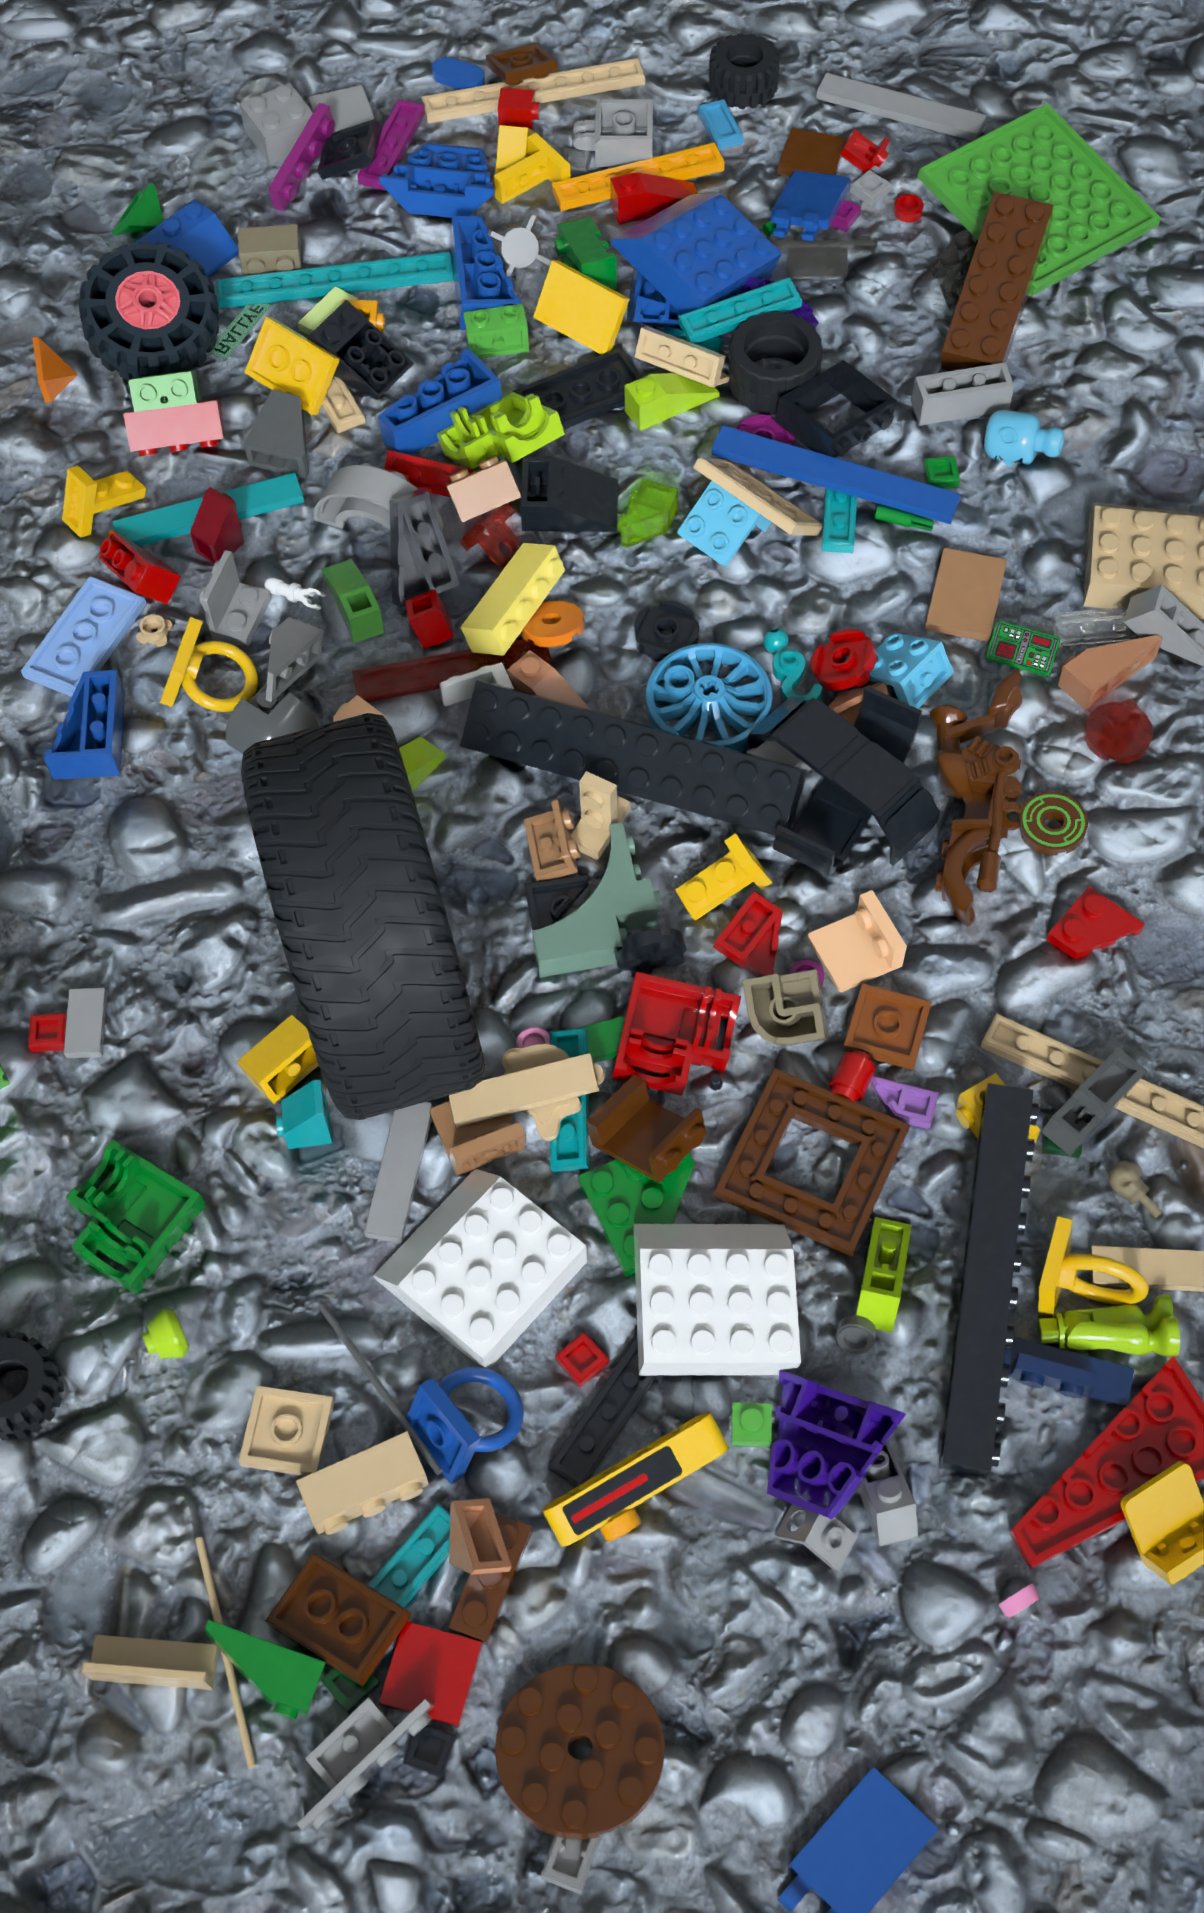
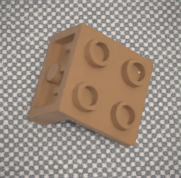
M450 1101L430 1109V1116L456 1176L525 1150V1132L520 1122L514 1124L510 1114L456 1127Z

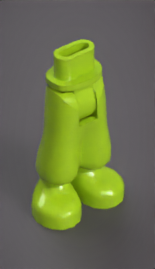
M1159 1294L1156 1296L1149 1314H1143L1140 1307L1135 1304H1123L1103 1308L1069 1310L1063 1313V1315L1061 1312L1055 1313V1318L1038 1319V1332L1041 1344L1057 1343L1059 1349H1109L1138 1356L1154 1352L1167 1357L1178 1356L1180 1351L1179 1323L1177 1317H1173V1303L1170 1294Z

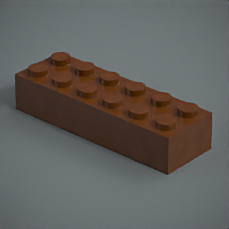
M994 191L941 351L942 370L955 371L1007 362L1051 227L1054 205Z

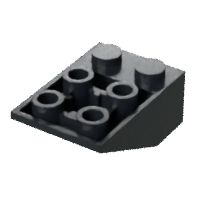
M348 300L344 301L308 337L313 343L340 358L332 379H335V376L341 379L345 385L376 400H379L414 365L401 350Z
M523 457L520 499L522 531L617 532L618 479L556 457Z

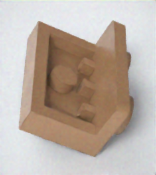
M558 799L551 801L553 811L524 819L534 875L537 882L552 880L578 872L576 859L580 858V850L575 837L571 838L570 829H574L573 818L569 808L564 810Z

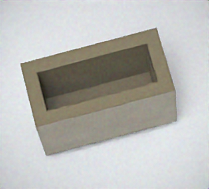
M298 225L239 228V258L243 276L302 269Z

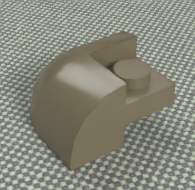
M816 969L781 976L773 974L743 980L748 1017L752 1028L764 1040L775 1045H796L828 1038L826 1009L823 1007L818 971Z

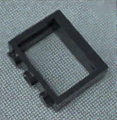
M842 360L780 397L775 422L811 451L837 458L838 456H844L859 443L866 442L878 431L887 429L894 420L893 413L897 400L845 360ZM842 394L866 414L832 433L808 413Z

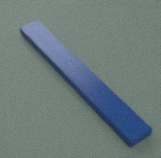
M723 425L712 446L711 455L947 524L952 523L961 499V494Z

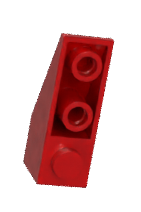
M114 530L110 531L108 538L104 539L100 546L98 558L134 592L163 604H168L181 578L174 569Z

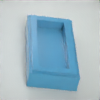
M724 99L697 107V114L712 143L715 142L718 150L743 144L744 136Z

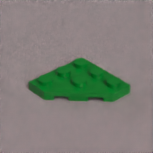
M690 1153L680 1162L677 1169L670 1172L660 1183L617 1159L578 1176V1183L625 1277L635 1273L634 1224H674L687 1184L694 1171V1161Z

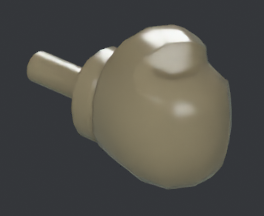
M1129 1160L1118 1161L1109 1171L1108 1182L1112 1189L1128 1199L1132 1205L1139 1200L1155 1218L1158 1217L1162 1211L1146 1195L1150 1188L1142 1180L1141 1167Z

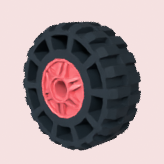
M138 242V245L128 246V244L117 247V251L112 254L107 252L99 258L100 263L91 266L86 274L88 281L85 280L81 284L79 292L81 300L78 304L85 340L88 341L92 354L96 358H101L102 365L109 371H118L119 377L127 380L189 371L194 366L200 367L206 360V352H212L216 344L215 335L219 332L218 301L215 295L214 284L211 278L205 275L202 265L198 261H191L189 254L180 249L175 251L170 249V245L163 243L153 245L149 244V242Z

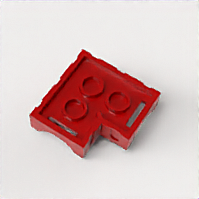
M636 972L611 1079L627 1082L633 1075H636L645 1080L647 1088L682 1096L686 1087L690 1064L697 1066L705 1065L712 1067L714 1070L724 1072L730 1056L732 1034L741 996L721 992L722 990L717 988L713 990L708 986L704 988ZM721 1017L727 1018V1023L720 1050L716 1049L715 1046ZM632 1067L667 1075L669 1077L649 1076L632 1069Z

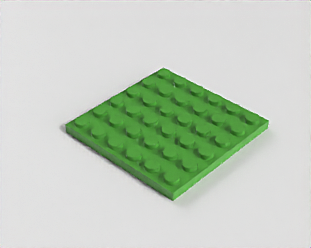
M1048 103L920 168L917 176L977 240H979L994 191L1054 205L1051 227L1030 288L1029 295L1031 297L1155 229L1162 219Z

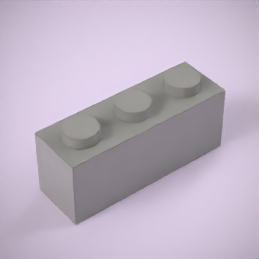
M1006 362L915 377L912 406L919 426L993 414L998 410H1009L1014 383Z

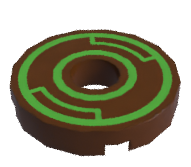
M1042 792L1032 796L1023 804L1018 818V828L1022 833L1021 837L1025 844L1034 851L1048 856L1058 855V853L1063 852L1067 854L1074 851L1083 842L1088 828L1087 814L1081 804L1071 796L1059 792ZM1047 819L1057 820L1061 827L1058 829L1048 828L1044 821Z

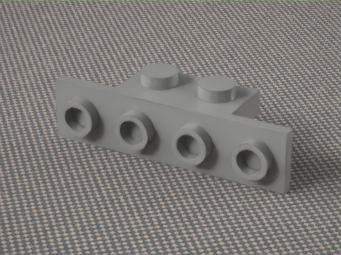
M367 1698L305 1758L331 1791L297 1823L300 1829L306 1830L313 1825L318 1830L328 1822L337 1812L333 1805L344 1794L349 1799L352 1798L369 1781L364 1775L376 1763L381 1768L385 1766L401 1750L396 1744L408 1732L414 1737L432 1720L428 1712L434 1707L433 1703L425 1699L395 1727L371 1698Z

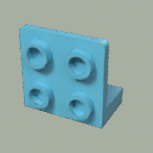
M711 481L677 533L726 567L749 533L756 526L766 532L772 522Z
M893 633L877 648V660L873 670L870 672L871 677L869 681L883 682L893 686L899 701L919 709L954 671L942 641Z

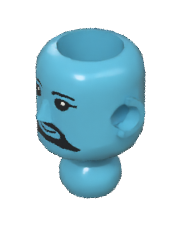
M998 410L990 416L984 441L985 453L991 459L1003 461L1009 467L1013 463L1026 465L1032 463L1037 452H1042L1046 456L1054 458L1061 454L1064 443V431L1058 427H1051L1048 430L1041 429V421L1036 415L1031 413Z

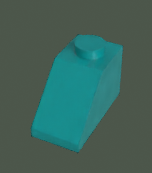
M321 1080L311 1081L281 1101L282 1114L276 1115V1127L278 1137H285L288 1149L333 1144L330 1109Z

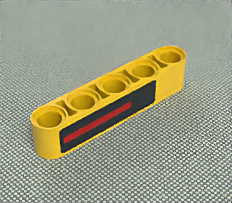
M711 1412L703 1413L550 1502L542 1509V1512L560 1546H568L728 1451L729 1446Z

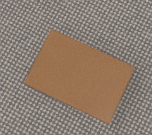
M944 548L925 630L989 642L1007 559Z

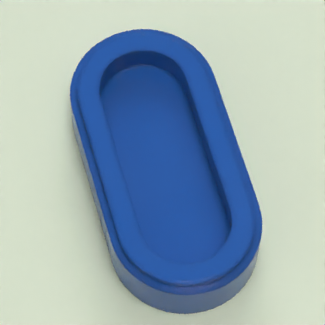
M450 57L439 58L432 64L433 79L440 84L459 90L484 86L485 84L484 71L476 65Z

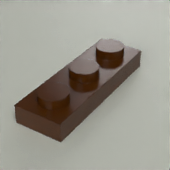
M496 1512L495 1516L512 1567L509 1572L470 1574L448 1626L450 1631L481 1641L485 1645H488L533 1531L532 1526Z

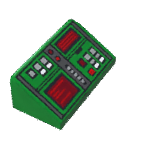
M997 621L985 659L1049 677L1061 639L1036 630Z

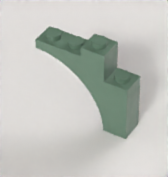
M623 822L609 824L610 858L605 874L594 893L576 911L564 919L544 928L532 930L540 978L617 964L614 949L615 947L619 950L623 948L622 941L627 938L626 931L657 926V912L663 911L661 894L659 890L653 891L650 878L642 880L639 864L632 863L631 855H635L632 834L626 835Z

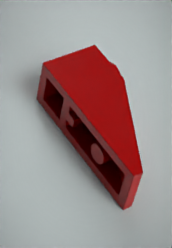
M641 172L610 178L611 207L618 225L648 219L689 195L698 194L692 182Z

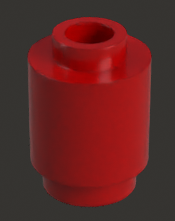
M853 1050L852 1053H843L829 1083L830 1092L854 1102L861 1101L876 1071L872 1058L859 1050Z

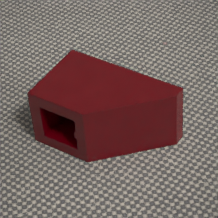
M209 487L205 491L190 534L195 552L213 564L217 560L220 561L225 550L234 553L244 544L235 501L228 494H221Z

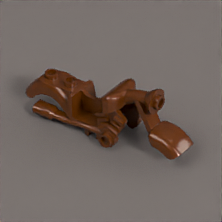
M1017 669L1007 674L995 687L989 700L987 715L967 721V715L953 705H942L932 709L930 712V718L937 728L938 753L936 760L940 788L946 795L962 799L966 807L964 819L952 821L950 840H944L941 860L945 861L944 870L937 873L935 891L942 892L943 901L947 902L952 913L967 927L971 926L975 921V912L971 907L974 901L973 892L965 883L969 872L980 864L977 888L982 892L989 893L996 890L1001 866V857L998 854L1001 838L1008 837V830H1016L1019 827V822L1009 821L1006 817L1010 812L1020 813L1022 811L1021 805L1015 802L1021 794L1022 784H1020L1017 778L1010 776L1020 769L1021 760L1019 759V754L1011 747H1000L996 744H989L987 740L983 741L981 739V736L1008 727L1012 715L1021 706L1023 699L1019 684L1022 676ZM975 739L971 744H969L967 747L961 750V743Z

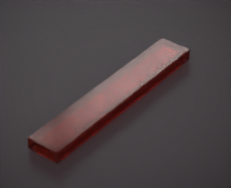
M522 639L514 641L504 656L474 653L471 649L354 670L352 673L357 695L366 702L440 689L441 682L453 676H461L479 670L487 665L491 666L502 662L507 672L529 650L551 666L552 661L548 647H540L534 645L533 640L528 639L527 642Z

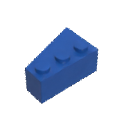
M117 670L83 672L68 704L69 711L64 722L59 723L56 729L57 737L51 749H47L44 755V760L53 780L120 776L125 691Z

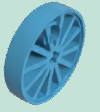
M699 643L670 653L654 668L646 687V709L651 727L683 735L700 719L696 739L704 741L710 719L719 741L705 742L738 751H744L750 747V744H748V734L770 715L772 708V687L765 670L747 653L724 644ZM698 662H714L711 675L704 676ZM722 664L735 667L726 678H719ZM746 675L754 681L753 683L734 688ZM664 681V687H660L661 683ZM761 695L763 700L761 703L743 701ZM657 700L675 704L663 708H658L655 706L654 701ZM737 714L758 718L754 723H748ZM684 716L674 727H669L664 722ZM723 721L741 734L729 737Z

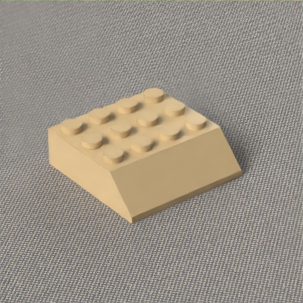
M1091 502L1089 508L1084 606L1127 611L1132 596L1163 585L1198 619H1204V514Z

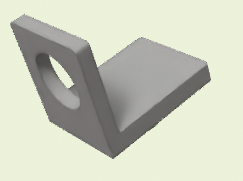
M791 1504L775 1534L781 1540L804 1544L829 1567L840 1571L857 1539V1535L836 1517L829 1519L794 1504ZM805 1513L806 1517L801 1527L791 1531V1525L796 1517Z

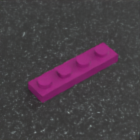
M401 99L397 100L380 132L372 164L364 169H360L357 175L359 185L386 190L379 183V177L383 174L391 175L394 172V166L400 163L425 116V105Z
M323 103L317 105L268 188L274 209L284 212L289 202L294 200L297 189L302 180L307 178L313 161L320 156L323 144L333 134L335 122L329 105Z

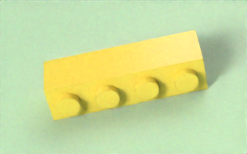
M523 543L461 626L472 652L505 655L565 572L555 545Z

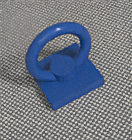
M470 1366L450 1372L438 1384L433 1378L420 1384L406 1418L443 1469L442 1474L450 1484H453L464 1476L474 1452L498 1450L509 1444L517 1436L523 1423L524 1409L518 1391L504 1376L487 1368ZM468 1382H479L494 1388L501 1394L507 1404L508 1419L504 1427L492 1435L479 1436L469 1424L463 1412L449 1399L453 1389Z

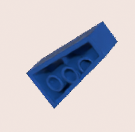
M452 216L450 249L460 330H466L464 312L522 304L519 296H516L513 291V283L510 277H507L501 257L496 254L493 248V240L487 235L488 230L481 216Z
M466 348L460 353L461 358L457 362L445 364L441 367V374L433 380L425 379L419 384V390L416 393L404 395L378 415L384 445L389 450L414 454L438 442L436 433L453 425L449 412H458L457 408L462 406L466 408L470 416L502 398L500 379L469 348Z

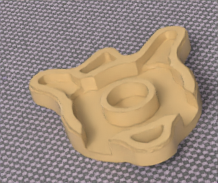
M536 1044L525 1048H511L507 1050L502 1056L501 1063L506 1075L570 1057L565 1051L554 1045ZM594 1064L598 1085H600L604 1081L605 1072L600 1065ZM578 1097L523 1110L522 1112L530 1115L535 1120L540 1137L545 1141H551L559 1134L561 1120L566 1116L579 1112L582 1103Z

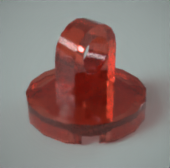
M509 503L502 505L463 536L459 543L465 551H468L478 543L496 565L506 567L521 547L518 538L505 523L515 513L514 509ZM500 542L505 543L509 547L510 557L504 556L499 550Z
M1133 699L1099 705L1090 713L1085 724V742L1095 755L1106 761L1112 759L1118 760L1117 763H1129L1138 760L1147 752L1153 738L1152 723Z

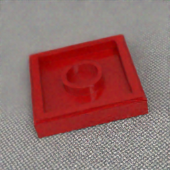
M407 1621L401 1629L380 1696V1706L410 1714L425 1699H428L434 1705L428 1712L432 1720L460 1728L483 1643Z

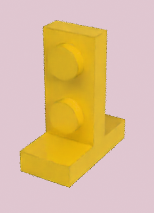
M534 133L527 137L528 157L494 175L495 198L501 204H504L547 179L552 183L570 179V164L542 137Z
M79 466L68 468L62 521L80 538L91 535L93 514L145 498L146 487L128 470L93 480Z
M736 833L724 841L731 852L675 889L695 921L752 882L760 890L773 883L756 856Z

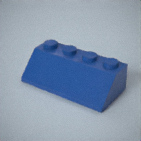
M195 199L132 244L138 245V242H149V244L158 245V243L170 245V249L175 251L180 249L189 254L191 261H198L204 268L205 275L211 276L239 255V248L216 214Z

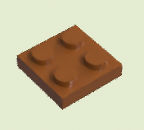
M862 983L843 1051L852 1053L853 1050H859L868 1054L874 1060L914 1070L932 1001Z

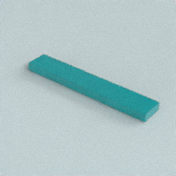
M295 472L219 492L221 494H228L235 501L239 520L304 503L303 494ZM203 497L112 521L114 529L139 547L189 534Z

